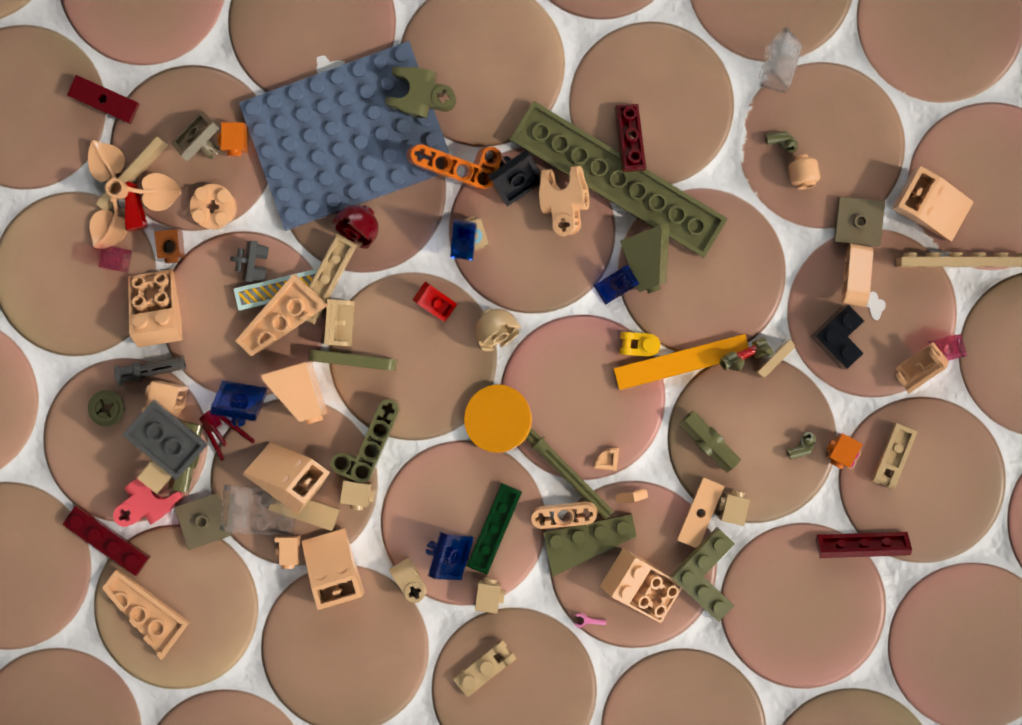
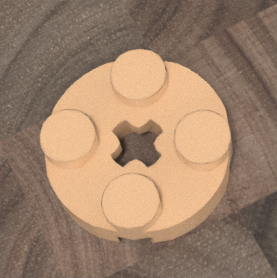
M207 184L199 187L191 198L190 212L192 218L204 228L210 230L222 229L236 215V200L231 192L221 185ZM212 201L219 205V209H215L214 213H210L211 210L208 209V204H211Z

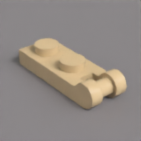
M894 423L876 470L872 474L871 482L876 484L882 483L886 485V488L895 489L918 431ZM886 468L892 470L890 476L884 475Z
M503 640L495 644L454 677L453 680L467 697L517 658L513 652L510 653L506 648L507 644ZM497 653H499L503 658L499 662L494 657Z

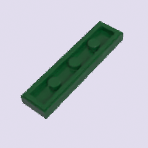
M501 482L467 567L488 575L522 494L521 490Z

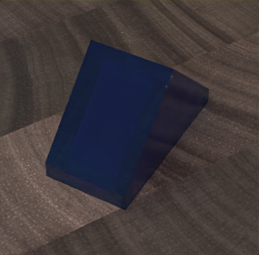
M453 220L451 258L473 261L478 229L477 223Z

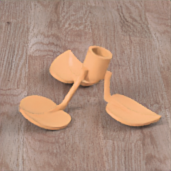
M95 140L91 141L88 151L89 171L96 180L100 182L108 181L105 190L111 196L110 200L114 208V214L109 210H100L90 220L89 228L93 247L103 249L118 244L127 234L125 219L118 216L117 199H124L128 192L143 194L142 201L147 208L153 211H163L169 208L179 197L181 188L172 178L159 173L145 176L142 180L143 189L128 187L124 182L117 179L115 175L121 173L125 168L126 159L123 152L113 145Z

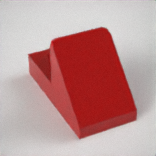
M426 281L412 299L443 322L447 321L458 305Z

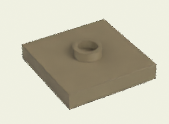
M838 197L834 243L880 247L885 201Z
M219 492L174 507L188 550L233 535Z

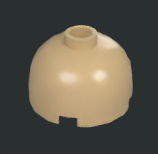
M487 309L481 313V317L475 325V338L481 350L493 351V346L500 343V347H503L513 341L519 335L518 328L521 329V326L510 312L504 309Z

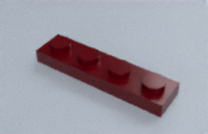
M78 505L74 506L62 524L135 576L139 575L151 557Z
M908 532L819 534L816 537L819 558L908 556L912 553Z

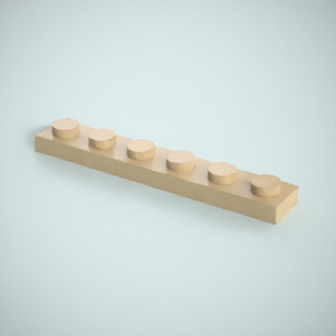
M903 253V257L896 258V267H1022V253H1017V257H1008V253H994V257H986V253H971V257H963V253H949V257H940V253H926V257H917V253Z

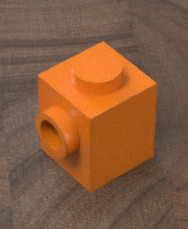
M221 122V133H218L217 143L218 147H221V150L227 153V156L241 157V153H248V127L245 123Z
M839 433L835 440L832 439L826 448L828 452L826 457L832 459L830 464L841 470L844 466L850 468L863 444L843 433Z

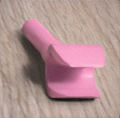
M583 612L575 615L584 619V623H574L578 628L584 627L585 624L606 625V620L587 617Z

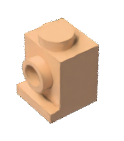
M301 535L276 536L274 540L279 542V545H276L275 557L279 559L281 569L295 568V565L301 562Z

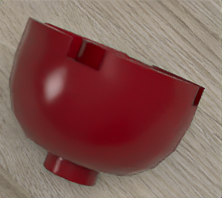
M348 205L332 221V224H337L335 229L341 236L354 243L355 241L361 243L360 248L368 249L378 235L379 225L374 216V211L365 205L363 207L360 205Z

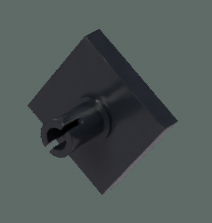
M527 150L512 160L509 156H504L503 159L506 161V164L501 159L499 168L488 175L507 207L540 185L541 174Z

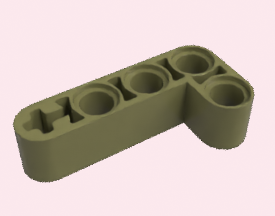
M385 399L379 404L357 456L347 452H339L332 457L330 465L334 472L360 483L366 482L373 476L400 413V405L395 399ZM391 403L395 412L388 414L387 420H391L389 423L386 420L379 419V416H385L386 409H384V405L387 406ZM379 423L386 427L384 436H378L375 433V426ZM370 444L377 448V454L374 457L366 453V447ZM338 457H344L347 460L346 468L342 469L337 466L336 460ZM359 466L367 467V477L363 478L358 475L357 468Z

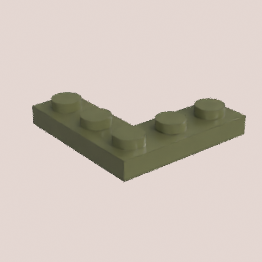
M716 527L670 577L719 622L734 605L704 576L735 543Z

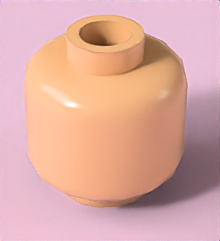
M808 154L794 157L795 161L791 162L788 166L791 184L798 187L799 190L815 187L816 182L820 180L818 161L814 158H808Z

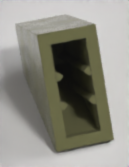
M668 223L620 241L639 292L647 290L648 294L661 289V284L667 282Z

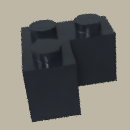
M849 304L842 305L810 336L841 369H848L864 354L848 337L864 322Z

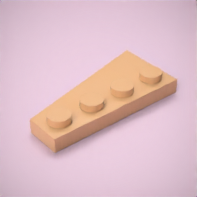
M296 274L292 275L236 339V342L251 357L255 356L328 305Z
M119 569L114 571L102 588L119 610L123 611L130 619L128 621L133 627L139 630L146 643L151 645L157 652L156 655L160 660L166 656L190 623Z

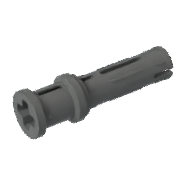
M184 356L146 364L134 362L133 365L121 368L120 366H115L114 375L118 386H122L125 382L135 380L141 382L144 380V377L186 370V362Z

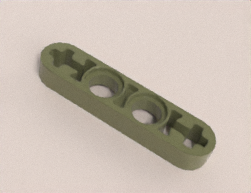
M309 349L308 361L396 371L397 364L396 359Z

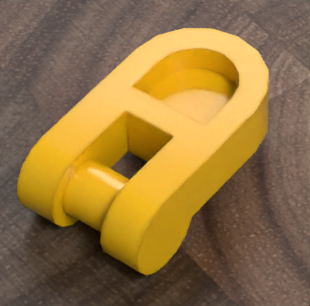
M620 332V339H622V348H619L620 355L653 356L660 350V341L653 334ZM631 339L637 340V349L631 348Z

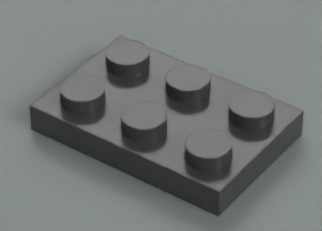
M155 399L122 434L176 480L208 445L207 442Z

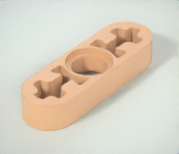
M588 501L539 506L533 511L531 521L539 529L588 525L595 521L597 508L592 502ZM585 508L588 509V512H592L590 513V517H586L585 514L578 513H583ZM574 509H577V511H576V514H578L577 519H574V517H575V511H574ZM567 510L571 518L566 521L561 520L558 512ZM552 511H554V521H552L553 517H548L551 516ZM539 513H543V516L547 517L545 522H541V519L537 518Z

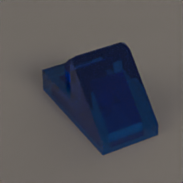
M627 264L595 284L594 287L606 305L640 283Z

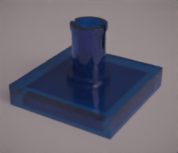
M223 380L210 407V414L231 417V424L233 426H236V420H238V427L244 426L246 420L256 422L267 395V388Z
M440 532L438 542L430 541L426 546L432 549V551L426 549V554L433 556L428 576L433 579L462 580L474 537L468 534Z

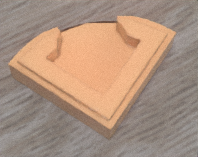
M609 448L603 451L597 457L594 468L616 471L619 448Z
M641 489L630 493H619L616 495V502H636L648 498L647 490Z

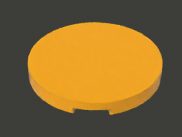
M491 385L479 390L470 399L465 410L464 424L469 438L479 448L492 453H504L521 445L527 438L532 425V413L527 400L519 391L506 385Z

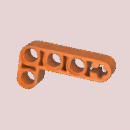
M420 144L411 146L407 150L406 158L413 166L475 189H487L493 185L488 175L499 168L502 155L496 147H484L478 151L474 163ZM420 151V155L429 157V159L417 160V156L414 154ZM487 151H490L493 155V160L490 164L485 160ZM438 157L444 160V167L441 170L435 165ZM459 165L465 168L463 177H459L456 172ZM481 172L486 177L483 185L479 184L477 179Z

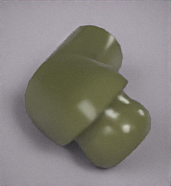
M786 131L765 134L766 145L779 144L788 153H794L798 149V142Z

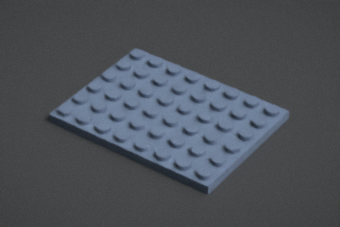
M409 41L239 102L285 231L338 213L348 205H360L440 176L411 165L406 158L407 150L411 146L420 144L450 154L434 109H429L427 119L408 116L385 105L386 97L402 98L410 90V84L407 81L396 78L391 74L393 67H418ZM420 151L414 154L417 156V160L429 159V157L420 155ZM438 157L435 161L438 169L441 170L444 167V160L441 157Z

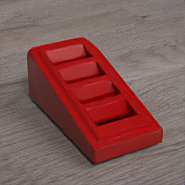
M125 183L128 187L138 189L135 183ZM128 192V195L125 197V230L133 232L148 228L140 194Z

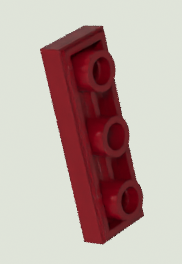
M78 75L75 76L67 96L129 124L132 123L140 103ZM107 97V101L102 103V99Z
M616 105L615 115L622 172L645 171L646 161L639 105Z

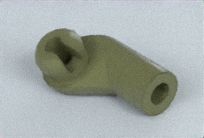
M812 432L804 433L797 447L787 449L790 460L807 456L812 452L816 443L815 435Z

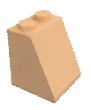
M304 362L261 375L265 384L299 422L305 420L306 424L323 420L322 415L328 414L312 362Z

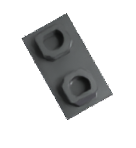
M247 241L245 258V249L238 248L237 257L230 256V261L236 262L235 271L242 272L244 263L243 282L265 280L266 268L255 267L256 258L267 259L269 247L258 244V241Z

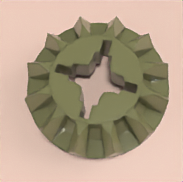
M103 390L91 397L88 403V413L96 424L111 426L123 418L122 415L125 410L123 399L116 392ZM104 402L106 404H114L110 409V414L108 412L99 413L104 408Z

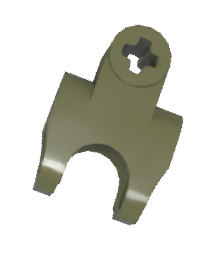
M418 67L392 68L391 74L396 78L407 81L410 84V90L402 98L386 97L385 105L387 107L398 110L408 116L427 119L429 109L448 112L455 107L456 96L454 91L447 85L435 83L436 72ZM444 94H447L449 100H445L444 103H442L439 97H443Z

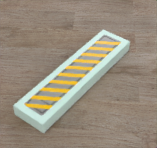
M318 269L296 275L309 287ZM292 275L234 288L238 311L267 305Z

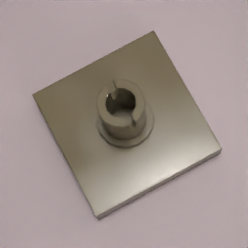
M201 111L171 144L187 162L199 149L209 159H213L215 156L209 149L218 154L220 148L209 139L219 128L208 115Z

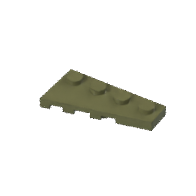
M632 514L597 520L588 525L568 526L543 531L552 577L637 537Z

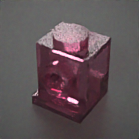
M111 246L108 250L101 249L98 267L128 273L132 251Z
M953 334L928 341L929 344L934 342L948 361L967 356L961 334ZM946 345H948L949 347V353H945L944 347Z

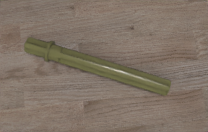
M531 428L526 438L532 445L531 450L535 449L586 501L592 502L596 506L597 512L604 519L610 517L613 510L544 440L545 437H540Z

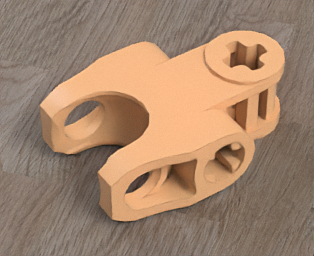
M581 166L571 167L570 183L564 190L556 184L552 169L541 171L539 189L540 208L543 214L552 213L553 229L559 236L576 234L581 228L580 210L589 209V189ZM564 222H569L570 227H565Z

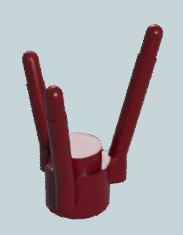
M211 409L199 418L221 461L224 460V456L212 434L214 432L223 446L227 445L223 436L218 431L223 425L221 421L225 422L251 443L255 442L249 434L225 417L222 411L217 413L214 409Z

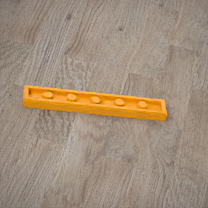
M746 334L613 369L618 388L623 390L720 364L719 359L723 355L732 351L735 353L740 352L749 346Z

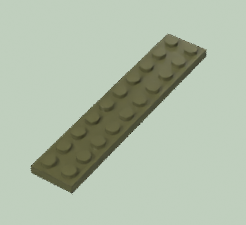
M535 101L532 102L510 139L514 144L527 150L532 155L569 177L571 167L581 166L588 189L653 228L668 223L669 238L702 258L706 256L728 219L647 169L645 171L622 172L619 152Z

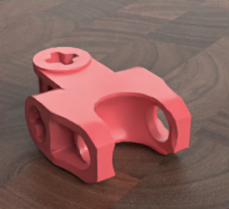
M136 478L124 488L130 498L114 510L113 518L122 527L137 523L143 517L152 525L168 514L185 495L183 492L178 491L168 498L161 497ZM129 510L131 514L129 518H125L124 515Z

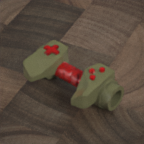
M762 337L753 341L752 346L735 353L732 351L723 355L719 362L725 371L728 369L740 371L745 364L744 359L752 355L755 359H760L774 354L767 340Z

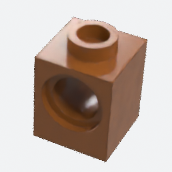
M181 230L154 231L157 259L164 260L168 264L178 263V258H185L183 232ZM169 241H173L175 245L171 253L166 251V244Z

